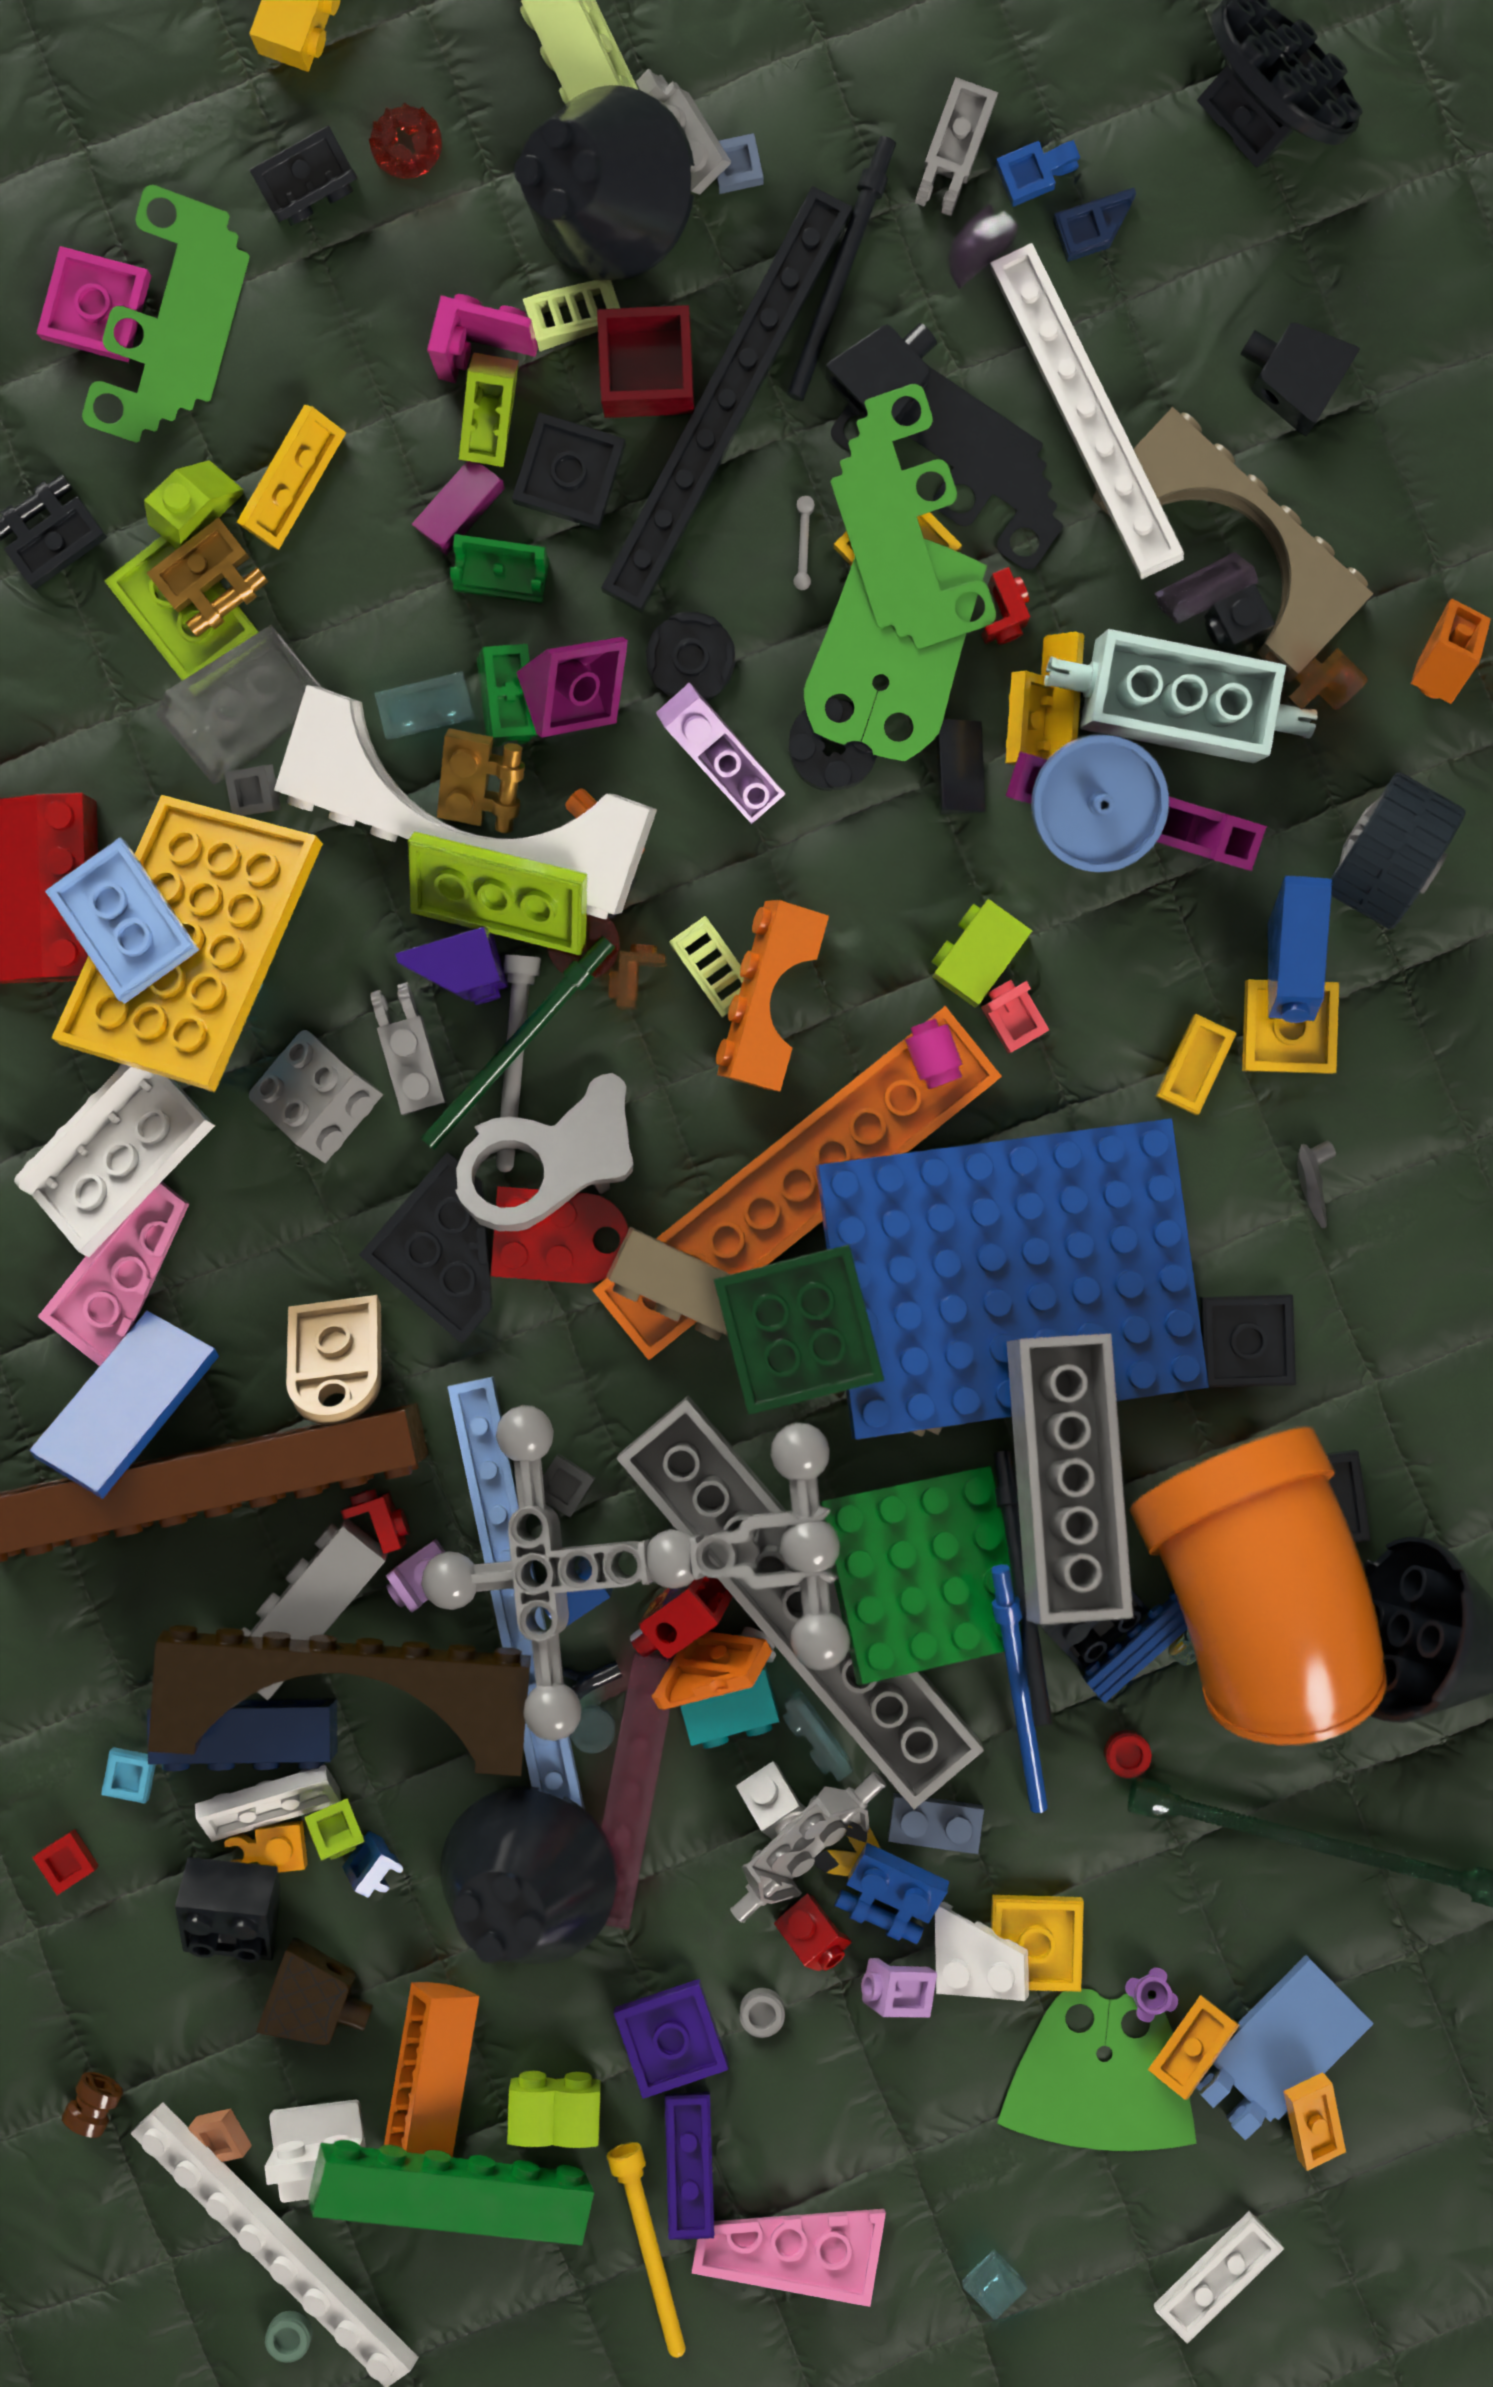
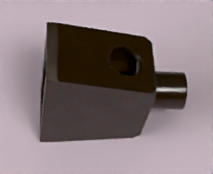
M294 1937L285 1951L256 2032L313 2044L329 2045L339 2023L364 2032L373 2009V2004L349 1996L357 1975L354 1970Z

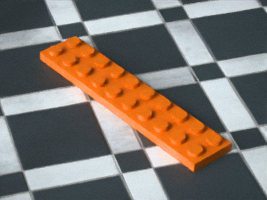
M944 1006L927 1021L936 1018L939 1027L948 1024L963 1064L959 1066L962 1074L961 1078L928 1089L925 1080H919L905 1039L913 1037L911 1033L656 1239L729 1274L766 1266L823 1221L816 1165L908 1153L1000 1079L1002 1075L948 1008ZM608 1278L592 1289L648 1360L697 1322L682 1314L679 1321L670 1319L653 1310L657 1302L642 1295L639 1296L637 1302L612 1291L615 1283L608 1280Z

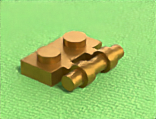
M219 517L147 572L148 576L178 613L191 603L196 606L199 612L185 622L196 637L200 636L210 627L215 630L225 622L223 619L225 615L243 601L246 605L257 597L255 592L269 582L258 567L244 578L239 574L236 568L250 557ZM225 577L232 587L210 603L204 593Z
M448 728L444 737L437 818L481 826L485 818V811H488L496 816L495 829L498 832H512L514 818L519 816L520 800L517 798L518 782L523 780L525 764L521 761L522 747L518 744L508 743L504 745L503 756L492 754L493 737ZM489 774L495 775L500 779L499 792L488 790Z

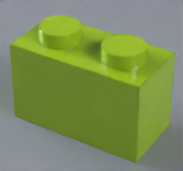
M989 899L981 908L973 903L958 924L960 928L965 930L958 941L953 945L947 940L931 961L938 967L932 977L974 1008L981 1003L1032 932L1030 928Z

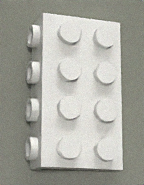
M121 1064L103 1086L88 1098L81 1109L64 1126L58 1129L55 1136L35 1157L25 1164L24 1168L16 1175L14 1182L21 1190L33 1196L78 1252L90 1257L215 1125L173 1079Z

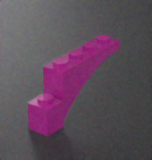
M1019 752L1006 797L1031 804L1036 778L1047 759ZM1169 797L1167 820L1156 842L1252 871L1267 826Z

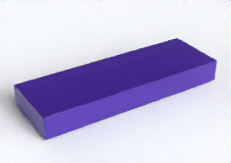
M710 2092L665 2094L669 2240L714 2238Z

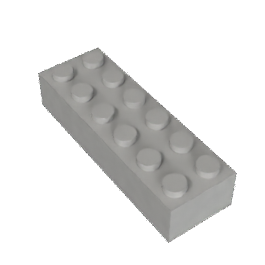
M1111 1334L1029 1338L1007 1341L1027 1621L1037 1624L1133 1618Z

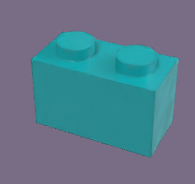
M766 1664L751 1688L680 1706L691 1746L702 1743L705 1749L723 1745L729 1741L728 1736L744 1731L749 1737L764 1734L773 1729V1723L779 1722V1711Z

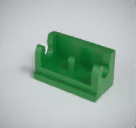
M455 534L453 543L455 565L450 568V577L454 584V591L543 604L549 566V557L545 547Z
M528 644L482 647L477 657L486 736L493 737L492 747H500L504 742L515 740L518 741V744H525L533 736H538L517 675V671L530 662Z

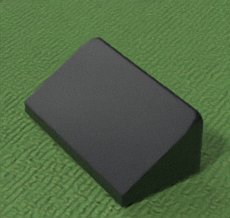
M943 719L941 729L937 735L940 815L984 813L986 809L982 721Z

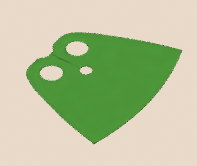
M1081 1988V1992L1063 1991L1056 1997L1044 2014L1021 2059L1005 2098L997 2124L1045 2141L1095 2150L1145 2151L1197 2144L1190 2097L1188 2100H1184L1148 2071L1151 2064L1173 2035L1165 2012L1154 2016V2019L1150 2022L1149 2030L1144 2036L1132 2038L1127 2036L1122 2030L1121 2021L1127 2012L1137 2010L1133 1997L1124 1994L1120 1998L1113 2000L1101 1997L1098 1992L1092 1989ZM1076 2004L1088 2006L1094 2014V2022L1091 2028L1081 2033L1074 2032L1068 2028L1065 2020L1069 2008ZM1102 2046H1107L1112 2050L1113 2055L1107 2062H1102L1097 2058V2050Z

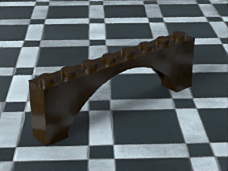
M189 1625L171 1626L169 1631L163 1630L156 1641L148 1752L195 1755L203 1734L211 1725L233 1706L250 1695L270 1685L294 1677L318 1673H345L366 1676L388 1683L411 1694L429 1706L462 1740L476 1762L475 1773L521 1776L526 1722L523 1713L525 1701L528 1698L531 1656L522 1655V1651L519 1649L503 1647L496 1648L494 1653L476 1652V1648L470 1645L455 1644L450 1645L448 1650L430 1649L428 1643L420 1641H407L402 1643V1647L383 1646L384 1642L375 1638H360L356 1640V1644L337 1642L336 1637L330 1635H313L309 1637V1640L291 1639V1635L288 1633L277 1631L263 1633V1637L244 1636L243 1630L234 1628L218 1629L216 1634L197 1633L198 1628Z

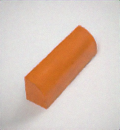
M433 1982L411 1983L384 2145L398 2146L406 2152L424 2154L428 2150H438L453 2157L480 1997L477 1994L448 1984Z

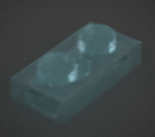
M463 672L375 692L384 735L387 740L475 719Z
M797 1689L785 1698V1708L788 1712L783 1715V1718L797 1738L805 1735L814 1749L809 1753L821 1772L826 1775L831 1771L838 1782L853 1772L852 1760L802 1691Z

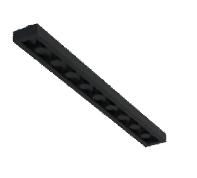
M814 186L811 187L601 587L603 593L641 613L643 612L852 214V206Z

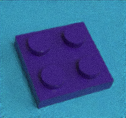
M700 1979L614 2007V2016L643 2099L729 2069V2063Z

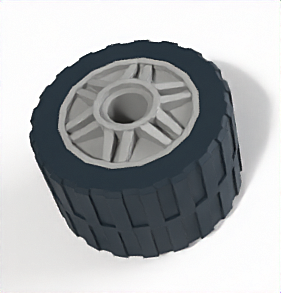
M1402 772L1396 773L1380 798L1365 809L1344 843L1340 862L1330 878L1332 879L1331 896L1388 929L1394 928L1410 908L1418 894H1423L1443 865L1448 855L1445 851L1464 819L1465 808Z

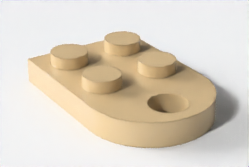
M377 1295L288 1307L287 1390L294 1407L307 1420L324 1425L344 1423L364 1413L375 1401L381 1387V1303ZM341 1393L345 1395L343 1401L336 1406L327 1407L323 1405L324 1400L332 1394Z

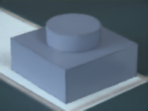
M754 133L719 140V143L731 160V164L716 178L719 194L763 185L764 177Z

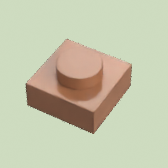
M231 2108L199 2115L188 2127L189 2131L208 2147L221 2162L243 2158L252 2146Z

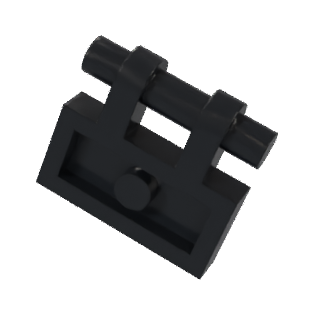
M63 474L48 484L44 480L33 488L36 493L18 506L14 507L11 504L1 511L0 541L13 532L16 534L18 539L5 547L4 550L28 584L35 590L108 538L78 496L64 506L59 499L73 490V487ZM47 508L51 515L30 529L27 522Z

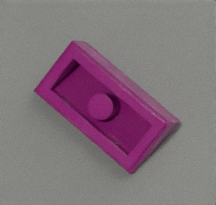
M467 461L415 519L412 526L443 554L447 555L453 548L455 534L465 535L505 489L503 480L481 463Z

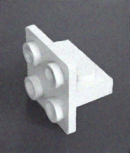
M359 2100L273 2110L269 2116L273 2151L265 2165L267 2185L278 2183L281 2202L308 2200L320 2142L334 2144L337 2140H350L358 2143L361 2147H366Z

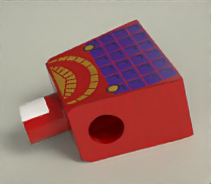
M707 1576L702 1579L693 1580L685 1587L678 1589L667 1588L650 1603L638 1623L639 1629L630 1636L631 1643L634 1649L643 1657H648L658 1649L664 1657L671 1658L719 1624L733 1596L718 1578Z

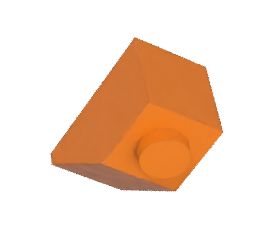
M1451 598L1417 661L1411 684L1417 686L1424 695L1430 698H1440L1452 704L1480 663L1491 618Z

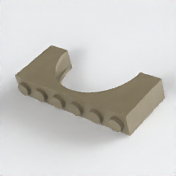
M1172 407L1133 450L1161 506L1183 500L1216 502L1245 515L1266 536L1279 563L1282 596L1275 625L1264 644L1256 653L1265 661L1285 664L1284 679L1290 683L1373 593L1367 588L1368 582L1359 571L1352 567H1344L1334 557L1335 552L1328 542L1318 536L1313 538L1300 526L1302 524L1301 519L1291 508L1285 505L1280 507L1267 495L1268 489L1260 479L1251 474L1245 475L1234 464L1235 459L1224 446L1218 443L1213 445L1201 434V426L1192 416L1184 412L1180 414ZM1096 490L1092 500L1109 515L1098 490Z

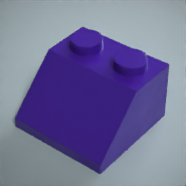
M485 927L395 953L397 962L465 1000L474 1001L475 1005L501 998L499 990L509 988L506 975L503 973L504 969L494 936Z

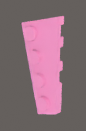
M161 1182L90 1257L85 1256L38 1315V1318L100 1366L134 1326L190 1203L164 1182Z
M885 2209L714 2221V2238L697 2239L692 2274L870 2307L886 2212Z

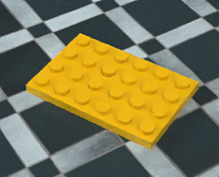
M161 795L135 852V856L187 930L199 951L125 1004L117 999L88 956L52 1035V1039L62 1046L215 1092L323 843L316 835Z

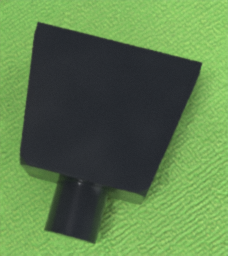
M922 323L913 328L903 339L890 325L885 324L831 360L826 365V380L862 418H865L868 415L865 406L866 399L910 384H917L924 390L929 382L931 370L922 358L937 345V340ZM904 396L895 401L892 406V416L897 423L901 421L916 399Z
M1290 323L1279 343L1254 330L1240 355L1263 368L1251 388L1252 392L1294 429L1306 437L1316 424L1360 348L1301 324Z

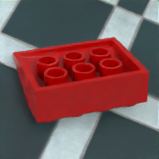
M84 793L34 794L0 799V984L77 981L89 956L46 893L48 888L98 853L97 801Z

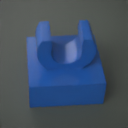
M370 1831L363 1837L365 1842L356 1847L342 1866L353 1890L368 1898L374 1889L379 1892H387L390 1887L384 1878L389 1869L398 1873L403 1871L399 1859L389 1851L383 1838Z

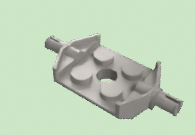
M872 1771L856 1789L848 1787L846 1790L825 1786L818 1796L812 1797L808 1807L800 1815L788 1823L781 1833L762 1851L758 1850L755 1852L748 1864L742 1866L748 1881V1885L745 1887L749 1892L730 1908L734 1917L741 1923H745L761 1905L765 1906L767 1903L774 1904L800 1896L802 1892L792 1879L806 1873L815 1862L814 1857L826 1846H831L841 1840L846 1834V1827L851 1822L859 1824L864 1831L869 1830V1816L866 1807L868 1802L887 1786L885 1781L876 1772Z

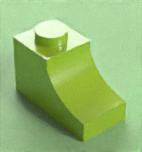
M473 353L467 373L459 460L504 467L519 360Z

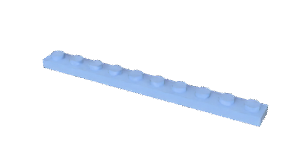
M494 1376L449 1385L447 1388L484 1563L511 1561L508 1524L512 1514L519 1508L512 1461L500 1450L496 1439L497 1427L502 1414ZM532 1563L530 1573L534 1581L537 1582L534 1566ZM514 1589L490 1591L502 1648L519 1649L522 1651V1655L531 1656L529 1695L536 1687L532 1641L525 1638L519 1631ZM538 1607L535 1612L536 1623L540 1628L547 1630L543 1608ZM525 1722L523 1748L531 1786L538 1787L540 1792L548 1793L561 1799L565 1796L585 1810L570 1736L557 1741L544 1740L528 1729Z

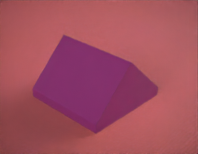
M617 637L547 649L517 671L536 734L542 738L617 723L628 644L627 639Z

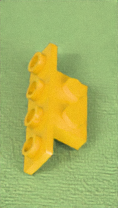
M1075 631L1045 636L1043 639L1041 675L1026 670L1011 673L1005 763L1015 766L1019 752L1048 760L1062 746L1078 739L1081 692L1053 686L1047 687L1044 685V679L1046 675L1049 676L1050 672H1046V668L1051 657L1083 664V633Z

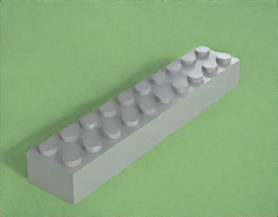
M689 1395L621 1451L617 1457L620 1464L676 1530L683 1531L692 1537L703 1534L705 1538L719 1532L740 1529L741 1522L750 1516L786 1511ZM787 1526L757 1529V1534L754 1538L755 1543L760 1548L757 1562L760 1564L763 1572L792 1570L784 1561L781 1552V1539ZM714 1542L711 1544L708 1554L711 1562L718 1567H725L729 1558L727 1549L720 1543ZM718 1578L913 1809H916L984 1751L979 1737L923 1671L857 1685L849 1650L844 1660L831 1669L824 1671L814 1670L803 1665L794 1655L791 1646L792 1630L797 1620L803 1616L800 1584L753 1589L747 1585L744 1578ZM833 1580L828 1584L831 1613L842 1620Z

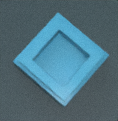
M113 1747L109 1752L101 1795L145 1804L150 1797L156 1764H148V1754Z

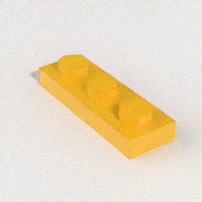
M304 405L236 523L270 547L279 550L346 432L314 407Z

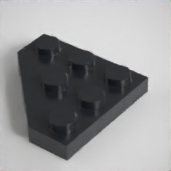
M447 1152L359 1256L460 1343H464L493 1309L487 1227L480 1225L461 1204L455 1191L457 1189L456 1168L459 1160L450 1152ZM475 1175V1190L485 1200L484 1182Z

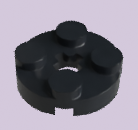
M829 698L825 704V712L830 720L842 723L853 715L854 704L846 700ZM806 709L799 714L790 731L789 754L794 770L804 782L822 791H832L854 787L869 775L877 756L873 755V751L868 745L864 744L862 740L861 742H847L845 745H842L846 749L842 755L834 752L829 757L823 753L826 746L822 741L824 737L814 733Z

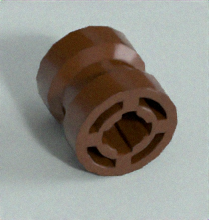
M86 2072L81 2076L76 2086V2099L67 2104L62 2114V2121L65 2126L79 2135L97 2138L103 2135L109 2123L107 2113L118 2105L123 2095V2089L115 2080L106 2075Z

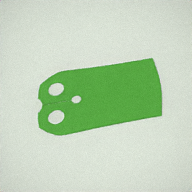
M924 539L941 591L973 580L983 581L987 565L946 546ZM854 557L840 599L804 688L807 716L814 733L842 745H845L847 742H861L862 740L864 744L872 749L873 755L888 759L906 761L915 756L939 734L966 634L918 649L914 645L912 636H897L894 626L878 627L856 558ZM966 592L957 599L955 609L957 615L962 620L970 622L978 596L977 593ZM879 674H884L889 679V686L884 691H877L872 685L874 677ZM836 694H845L850 697L854 704L853 715L842 723L830 720L825 712L827 700ZM894 713L908 715L914 726L911 736L901 742L889 739L884 730L885 721Z

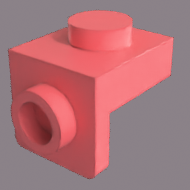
M1012 980L1005 982L988 992L992 1001L981 1007L1008 1054L1049 1031L1047 1024L1027 992L1031 989L1027 981L1016 987Z

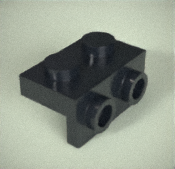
M329 125L249 169L276 220L281 222L287 219L290 226L314 214L310 205L326 197L329 203L332 204L353 192L350 183L358 179Z

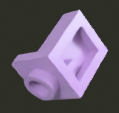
M437 1539L394 1567L386 1575L390 1582L386 1585L390 1596L399 1607L402 1608L406 1605L411 1613L429 1600L425 1596L421 1582L423 1571L428 1562L437 1554L445 1552Z
M869 1958L867 1971L861 1983L862 2001L882 2017L930 2018L937 1972L930 1967L889 1966L879 1958Z

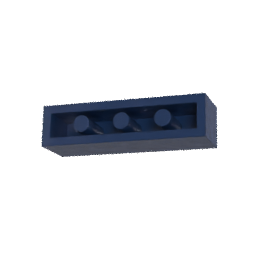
M337 1698L244 1699L228 1710L203 1734L195 1755L148 1752V1764H162V1770L164 1771L186 1770L190 1768V1764H207V1769L221 1771L235 1768V1763H253V1769L270 1770L279 1768L280 1763L298 1762V1768L318 1769L320 1766L325 1765V1762H330L338 1752ZM150 1707L149 1709H147V1737H148V1740H149V1726H150L151 1707Z

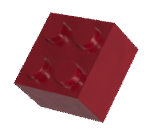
M689 305L597 309L600 389L604 418L693 414L694 388Z

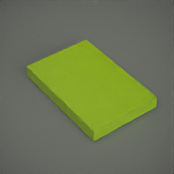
M160 536L104 581L187 688L192 690L260 637L261 634L241 608L237 606L223 617L225 622L215 630L210 627L200 636L196 637L185 623L199 612L196 606L191 603L178 613L147 574L149 570L177 550ZM218 582L206 591L204 595L211 603L222 595L226 589Z

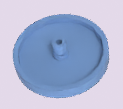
M1110 735L1085 736L1062 746L1043 765L1033 787L1031 801L1032 817L1036 831L1044 845L1063 862L1090 872L1114 871L1139 860L1153 847L1160 837L1167 820L1169 808L1167 784L1156 761L1137 744Z

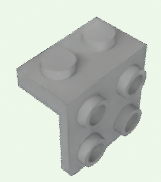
M307 1030L297 1034L249 1092L250 1100L296 1145L324 1163L342 1146L345 1139L362 1119L371 1112L373 1106L383 1096L373 1084L351 1070Z

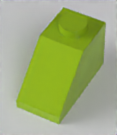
M210 460L175 469L144 500L148 525L178 549L220 517L244 494V490Z

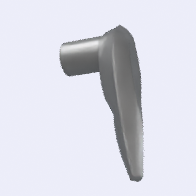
M1325 1141L1312 1149L1305 1144H1301L1297 1162L1298 1175L1304 1196L1321 1228L1327 1227V1216L1322 1192L1323 1180L1318 1165L1336 1156L1335 1148L1329 1141Z

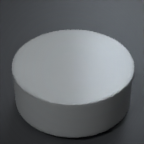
M756 1988L748 1992L740 2005V2021L743 2028L752 2036L759 2038L770 2037L780 2030L785 2019V2008L781 1997L775 1991L768 1988Z

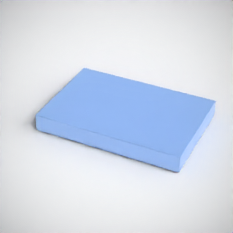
M121 837L46 890V893L117 999L124 1004L199 951V948L127 842Z

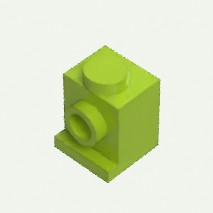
M348 1798L304 1817L321 1861L329 1857L330 1860L346 1855L355 1850V1846L365 1842Z

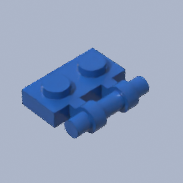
M866 1843L849 1873L846 1884L859 1891L858 1895L856 1896L841 1889L834 1906L848 1912L849 1918L861 1924L866 1920L885 1929L886 1935L897 1941L902 1937L917 1944L924 1928L909 1921L910 1918L913 1916L929 1924L947 1894L949 1881ZM877 1899L896 1908V1910L892 1913L873 1904V1901Z

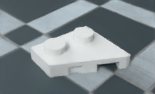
M941 1902L935 1912L936 1994L1025 2001L1029 1996L1028 1950L1010 1939L998 1937L993 1929L979 1921L974 1924L952 1911L953 1906L946 1902Z

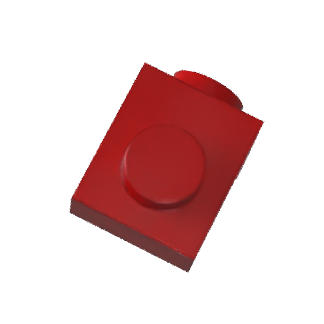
M1009 567L993 573L988 583L1003 619L984 628L982 638L985 644L997 640L998 645H1004L1019 638L1024 634L1022 628L1027 626L1031 617L1025 605L1030 601L1026 586L1020 576L1013 577Z
M373 1488L349 1497L351 1505L341 1510L343 1519L369 1511L383 1554L401 1549L407 1543L405 1535L410 1534L409 1524L403 1509L396 1510L390 1491L377 1495L376 1489Z
M808 1893L774 1922V1925L802 1964L815 1971H821L822 1969L826 1971L836 1966L845 1956L843 1950L852 1943L846 1934L838 1931L816 1899Z

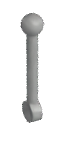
M810 496L800 497L796 506L801 517L798 574L795 575L793 583L799 590H805L811 584V578L807 574L809 517L814 511L815 504Z

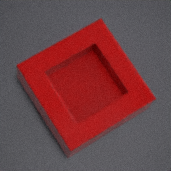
M75 1829L32 1857L56 1895L62 1893L99 1867Z

